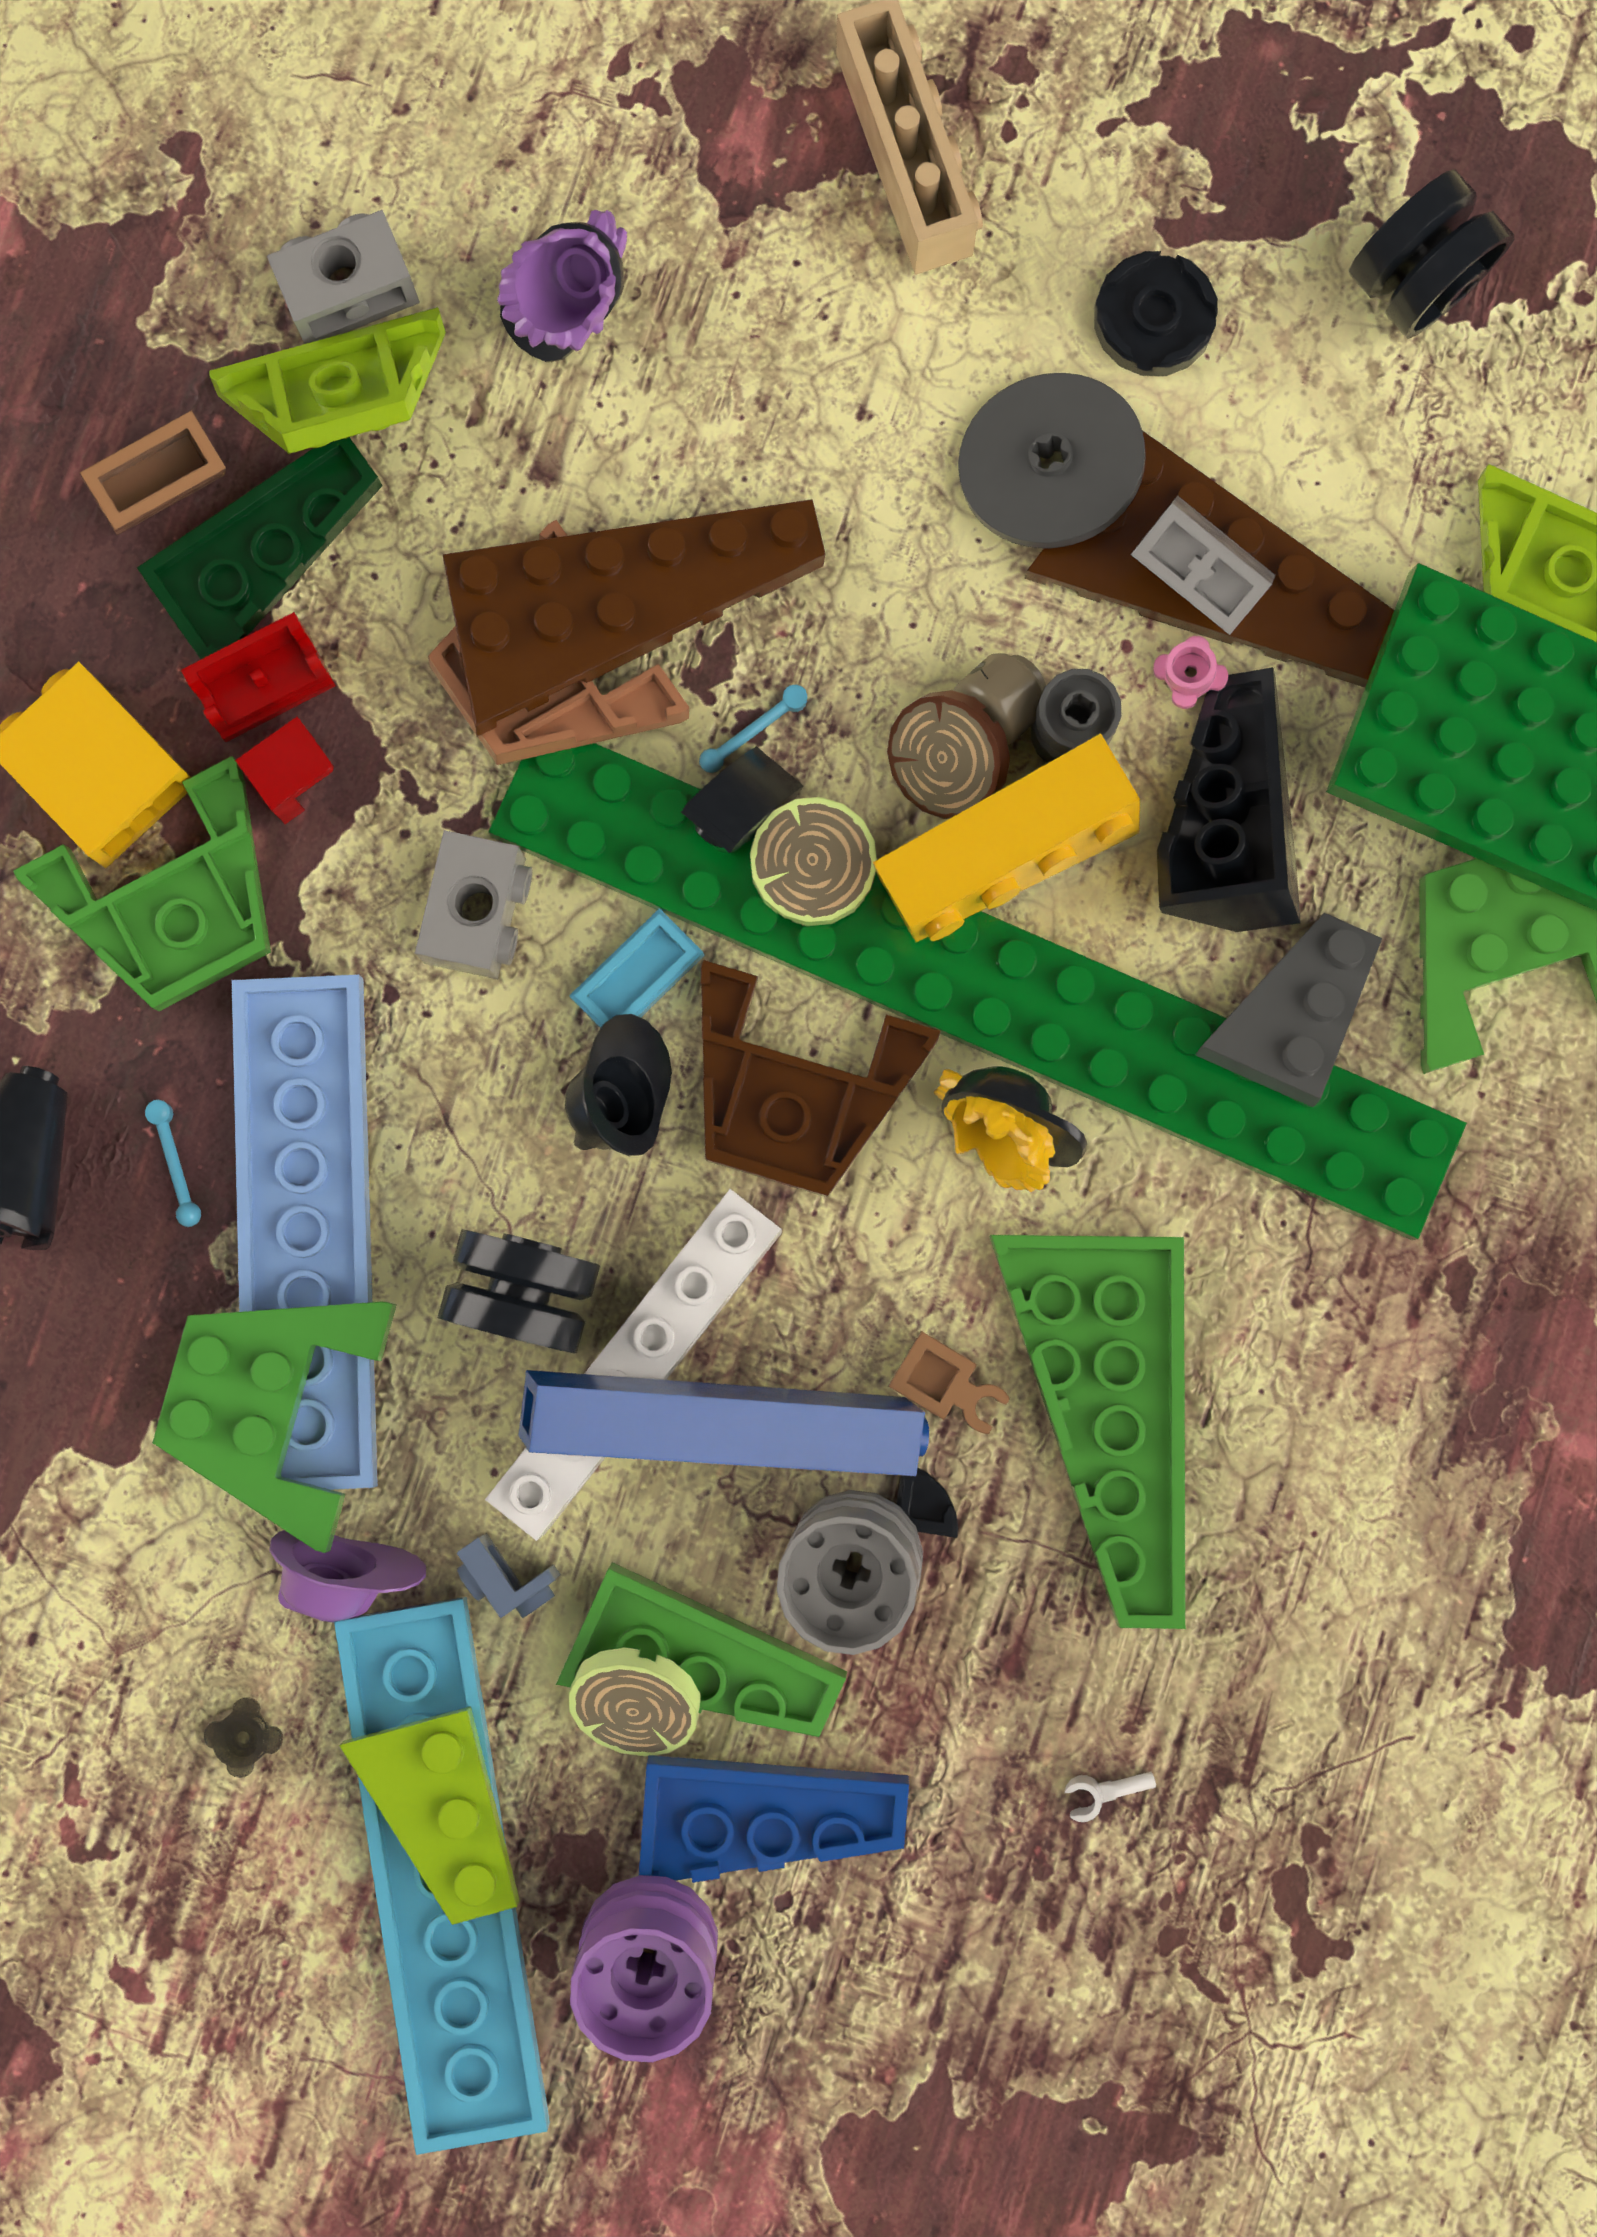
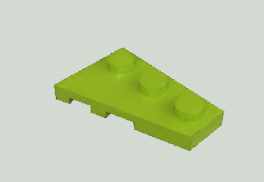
M471 1706L349 1739L339 1745L452 1925L518 1906L520 1899Z

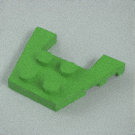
M233 756L182 782L211 840L97 900L73 851L64 844L13 871L16 878L28 890L32 891L61 922L74 931L105 964L150 1007L157 1011L175 1004L271 953L244 775Z
M1477 858L1425 874L1419 879L1420 958H1423V995L1420 996V1019L1424 1020V1049L1421 1050L1423 1074L1484 1055L1463 994L1464 992L1580 957L1597 1003L1596 910Z
M382 1301L187 1316L152 1443L315 1551L323 1553L331 1551L346 1494L284 1478L281 1476L283 1464L315 1347L321 1346L375 1361H382L397 1304Z

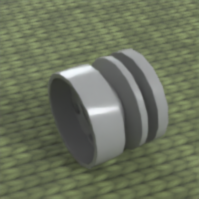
M847 1490L825 1496L804 1512L779 1563L777 1593L784 1616L801 1638L827 1652L855 1655L878 1649L900 1633L914 1609L921 1579L923 1548L917 1528L900 1506L877 1493ZM851 1551L863 1555L862 1565L858 1573L846 1569L847 1558Z

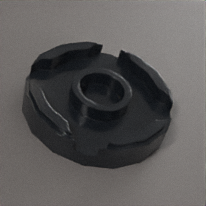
M1144 251L1123 259L1106 275L1095 302L1094 329L1103 350L1120 367L1141 376H1168L1188 368L1205 352L1216 327L1218 298L1209 277L1191 260L1179 255L1175 259L1170 256H1161V251Z

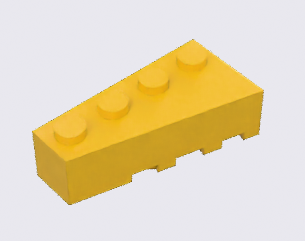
M1100 733L873 862L880 881L915 942L929 937L931 941H936L959 929L964 924L965 918L986 908L993 909L1013 899L1021 891L1139 834L1140 798Z

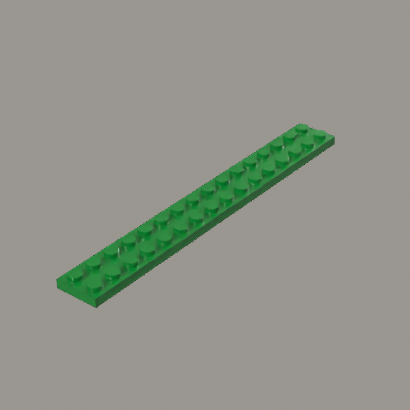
M596 743L521 760L488 831L492 838L506 844L519 846L520 850L656 910L660 908L665 914L914 1023L940 1030V1034L1398 1235L1410 1240L1419 1239L1467 1125L1466 1122L1336 1065L1333 1066L1321 1099L1314 1107H1310L1195 1055L1227 1018L982 911L965 918L964 924L959 929L942 939L931 941L929 937L915 942L880 881L877 872L870 892L855 912L833 924L805 926L792 922L791 919L784 918L764 904L753 883L750 852L755 838L729 853L724 848L716 847L705 841L697 833L695 824L681 813L685 805L701 789Z

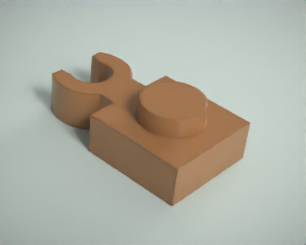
M920 1331L888 1387L942 1420H945L954 1404L962 1410V1416L967 1425L975 1431L989 1434L993 1427L978 1418L975 1410L977 1402L981 1398L988 1396L1004 1405H1007L1010 1400L1007 1393L995 1385L980 1384L975 1386L970 1383L968 1379L977 1364L923 1331Z

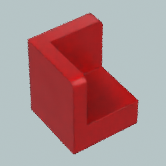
M298 716L235 760L271 811L285 825L305 811L297 797L334 770L333 764Z

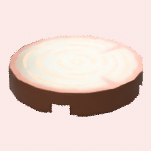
M953 690L929 693L902 709L890 729L887 754L891 774L903 795L922 812L943 819H950L1000 791L1006 783L1010 763L1006 734L998 720L993 722L990 716L982 710L986 706L975 697Z

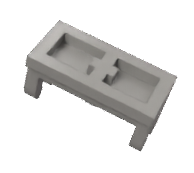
M1179 496L1175 498L1131 554L1229 635L1269 589L1275 574Z

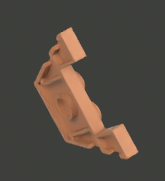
M555 520L543 529L539 534V540L568 535L558 521ZM455 626L428 655L429 665L476 734ZM657 664L606 695H602L592 681L586 683L580 680L550 695L549 702L527 712L526 708H523L497 721L496 728L478 736V738L495 763L501 765L679 724L689 719L690 708L663 669Z

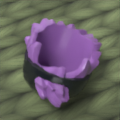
M593 210L587 223L569 222L551 226L536 240L522 243V248L512 255L513 263L501 270L502 279L499 283L500 292L497 298L500 305V318L507 333L517 346L532 357L548 363L564 360L574 350H581L592 332L598 334L603 330L604 320L622 295L624 289L622 256L626 247L627 232L622 227L616 228L615 217L611 211L601 212Z

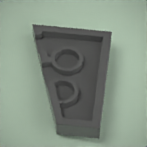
M1323 913L1208 1038L1195 1055L1310 1107H1314L1323 1095L1382 938Z

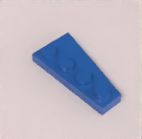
M649 1755L646 1766L639 1875L668 1877L675 1881L692 1878V1882L695 1883L719 1879L720 1873L758 1867V1872L785 1868V1863L818 1858L820 1862L904 1849L909 1776Z

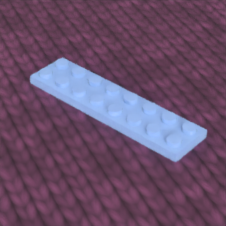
M358 974L232 980L239 1312L373 1302L363 978ZM321 1346L315 1347L283 1464L282 1477L330 1490L374 1488L378 1486L374 1360Z

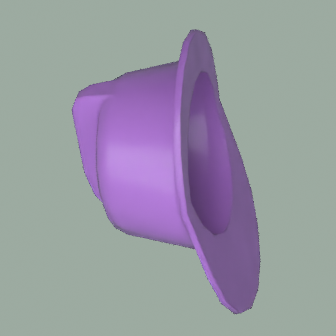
M285 1530L279 1531L270 1540L269 1551L275 1561L283 1567L278 1595L279 1603L284 1608L321 1621L335 1622L357 1618L368 1611L378 1593L404 1591L419 1585L426 1577V1565L418 1556L393 1546L344 1539L335 1535L331 1551L323 1553L315 1551Z

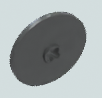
M1048 373L1020 380L989 399L974 416L965 432L958 460L959 478L964 497L975 517L987 529L1011 543L1032 548H1058L1082 542L1097 535L1114 523L1125 512L1137 494L1142 482L1146 461L1143 431L1135 412L1128 402L1111 387L1098 380L1071 373ZM1055 451L1061 452L1063 463L1054 461L1048 469L1042 468L1040 457L1050 459Z

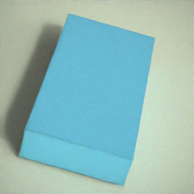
M659 908L569 996L599 1028L615 1015L633 1014L641 1018L704 957V952Z

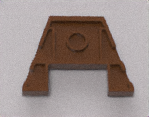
M703 960L701 966L705 1160L828 1198L937 1044L941 1031L886 1014L867 1077L828 1067L740 1040L757 987L758 976Z

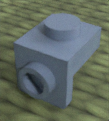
M487 1533L457 1552V1555L463 1562V1565L457 1568L462 1582L476 1600L480 1601L486 1596L500 1619L515 1608L520 1616L524 1618L555 1596L548 1586L561 1575L554 1564L522 1586Z

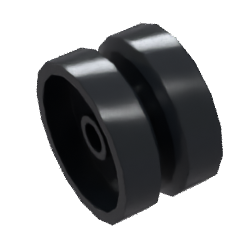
M1455 169L1446 171L1429 182L1403 204L1369 239L1349 269L1350 276L1370 298L1383 296L1394 291L1388 302L1386 315L1407 339L1417 336L1433 325L1465 298L1493 269L1515 240L1514 233L1494 211L1473 216L1468 220L1474 209L1477 195L1474 189Z
M461 1229L453 1261L461 1270L491 1277L488 1289L459 1282L447 1285L437 1318L491 1334L560 1351L577 1353L585 1321L578 1313L548 1305L551 1293L577 1300L592 1297L600 1265L561 1254L562 1248L505 1233L501 1239Z

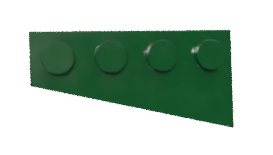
M350 437L330 442L325 446L311 449L138 566L137 569L198 657L203 659L248 636L378 492L382 484Z

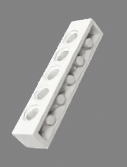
M729 1189L584 1374L667 1380L781 1235V1228ZM525 1448L485 1500L537 1541L547 1533L605 1457L530 1453Z

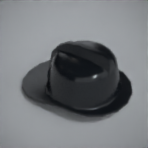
M633 1014L615 1015L602 1024L594 1039L586 1066L571 1080L565 1093V1110L569 1123L575 1130L574 1145L581 1150L592 1148L602 1150L613 1149L626 1156L643 1155L654 1146L670 1090L672 1068L669 1051L660 1033L647 1020Z

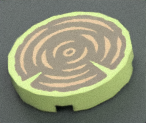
M822 797L794 799L772 811L757 829L750 852L753 883L764 904L784 918L791 919L792 922L805 926L833 924L855 912L870 892L876 874V869L873 865V862L877 860L875 840L864 820L843 803Z
M633 1648L600 1651L583 1661L569 1691V1712L579 1729L596 1743L619 1753L646 1757L670 1753L688 1742L698 1722L700 1692L691 1676L676 1663L660 1655L656 1656L655 1662L647 1658H640V1650Z

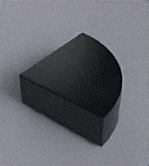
M917 1468L916 1476L900 1475L896 1504L901 1507L913 1522L917 1532L957 1538L958 1520L956 1511L943 1486L936 1482L929 1473L920 1468Z

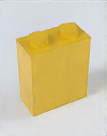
M78 661L71 669H63L50 677L42 688V695L24 712H16L0 724V765L88 857L104 868H107L187 794L182 782L191 778V776L104 685Z

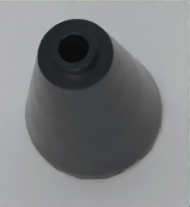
M22 1066L20 1073H6L0 1081V1244H2L4 1237H11L13 1234L24 1237L21 1249L47 1250L51 1246L55 1233L68 1093L57 1086L59 1078L56 1075L32 1066Z

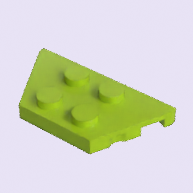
M436 307L210 370L209 375L218 397L290 454L308 448H319L336 440L369 431L383 430L391 425L411 420L446 331L439 308Z
M1488 464L1478 479L1483 592L1597 642V513Z

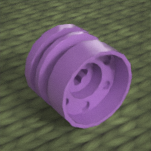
M639 1875L613 1884L594 1901L583 1923L582 1936L579 1941V1952L575 1959L571 1977L570 2006L579 2029L599 2050L623 2061L655 2062L679 2054L700 2036L711 2014L718 1929L709 1906L692 1888L668 1877ZM647 1948L654 1951L653 1953H645L643 1949Z

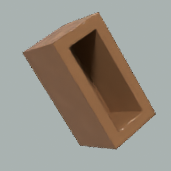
M191 410L80 472V475L118 536L225 476L226 467Z

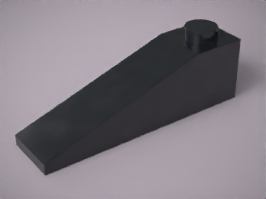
M1272 667L1228 675L1227 684L1223 689L1206 692L1191 739L1193 750L1183 781H1178L1173 797L1176 805L1168 831L1162 832L1157 848L1159 908L1163 914L1234 932L1300 924L1297 866L1275 672Z

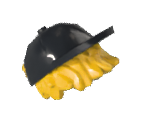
M1003 1066L977 1069L966 1075H961L950 1069H945L942 1072L943 1075L939 1079L940 1086L934 1090V1094L943 1100L941 1105L945 1117L952 1123L955 1137V1152L963 1154L975 1149L984 1164L986 1172L989 1176L994 1177L995 1182L1000 1187H1012L1015 1190L1026 1189L1029 1192L1035 1189L1042 1190L1044 1184L1049 1183L1050 1180L1049 1165L1068 1168L1077 1164L1085 1154L1087 1149L1085 1135L1072 1123L1052 1114L1051 1097L1046 1089L1030 1075Z

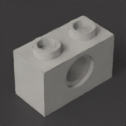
M383 210L370 215L364 213L352 215L344 219L335 229L314 237L302 236L294 238L285 243L279 251L267 255L304 344L349 332L420 303ZM345 267L354 269L353 273L344 280H330L331 275L338 269Z
M444 830L415 954L424 964L497 980L501 964L511 965L518 940V928L510 927L516 903L525 904L532 880V867L524 866L526 858L519 846ZM477 893H485L492 896L493 906L485 918L479 921H469L463 918L462 907L470 896Z

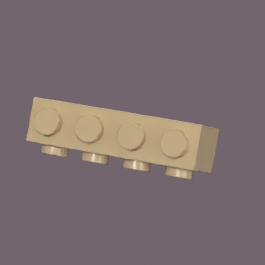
M879 0L837 14L836 56L914 274L917 275L972 257L976 232L983 227L982 214L974 192H967L961 176L962 160L957 142L953 135L947 136L941 120L942 105L937 87L932 79H926L922 68V50L914 25H907L898 0Z

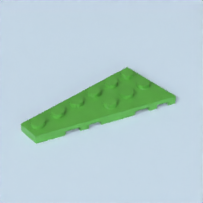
M990 1235L997 1262L1116 1624L1120 1628L1186 1629L1184 1237Z

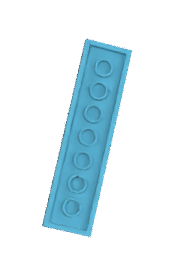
M467 1597L360 1615L357 1618L335 1621L334 1625L352 1739L471 1706L504 1836ZM358 1777L416 2155L547 2132L550 2120L516 1907L452 1925Z

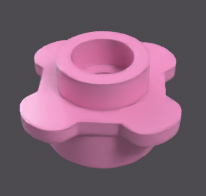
M1200 636L1189 637L1185 642L1175 646L1169 655L1162 654L1154 662L1153 671L1155 677L1165 680L1173 692V704L1182 709L1192 708L1195 706L1198 697L1210 690L1219 691L1223 689L1228 681L1226 667L1217 664L1215 654L1210 649L1209 642ZM1191 667L1197 671V674L1194 677H1188L1185 675V670Z

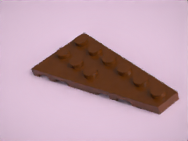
M1144 431L1145 470L1138 492L1125 512L1105 530L1087 540L1064 547L1043 548L1026 571L1024 579L1046 585V582L1066 587L1078 591V596L1099 603L1101 599L1137 610L1139 616L1230 645L1233 642H1238L1265 651V656L1283 662L1291 659L1324 670L1327 676L1361 687H1366L1394 613V609ZM1177 496L1275 574L1272 585L1230 635L1131 555Z
M813 499L443 554L444 569L476 736L478 737L496 728L497 721L523 708H526L527 712L549 702L550 695L580 680L588 683L673 641L674 634L698 622L703 626L722 617L723 610L751 596L760 598L823 567L826 554Z

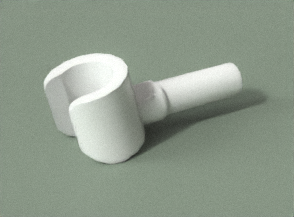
M1152 1772L1098 1783L1090 1776L1078 1775L1068 1782L1064 1793H1072L1078 1789H1084L1093 1795L1095 1802L1091 1806L1079 1807L1070 1812V1817L1073 1820L1088 1822L1099 1814L1102 1803L1116 1800L1117 1797L1156 1788V1783Z

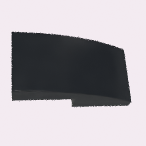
M756 746L731 763L705 785L685 805L681 813L695 824L697 833L705 841L716 847L724 848L731 853L755 838L757 829L772 811L794 800L804 785Z

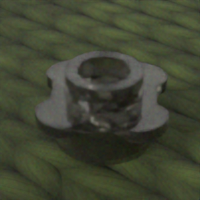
M245 1697L234 1703L233 1712L225 1719L213 1721L206 1727L204 1740L209 1748H213L217 1758L227 1765L228 1773L234 1777L242 1778L252 1773L254 1763L264 1754H273L281 1748L283 1734L278 1727L270 1726L260 1714V1704L257 1700ZM241 1731L248 1733L249 1741L247 1743H241L238 1740V1734Z

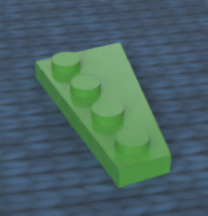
M612 1562L556 1685L571 1688V1684L582 1662L600 1651L633 1648L640 1650V1658H647L655 1662L656 1656L660 1655L672 1660L689 1674L700 1692V1708L698 1713H701L702 1710L735 1716L736 1721L820 1737L844 1685L847 1671Z

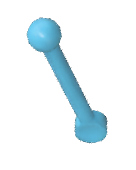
M800 685L788 686L784 690L782 701L719 748L704 750L699 758L701 768L709 773L719 771L727 756L786 712H799L803 710L807 703L806 690Z
M153 1100L146 1106L145 1116L150 1123L156 1125L179 1203L176 1218L182 1226L191 1227L199 1222L201 1210L198 1205L191 1201L169 1126V1122L173 1118V1109L165 1101Z

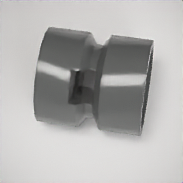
M1070 669L1056 675L1044 688L1036 709V721L1031 726V741L1036 753L1046 763H1049L1100 733L1109 745L1122 717L1121 699L1115 686L1104 675L1090 669Z

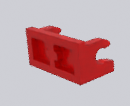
M295 612L181 669L189 687L196 693L205 709L202 711L207 720L225 742L336 686L310 634Z

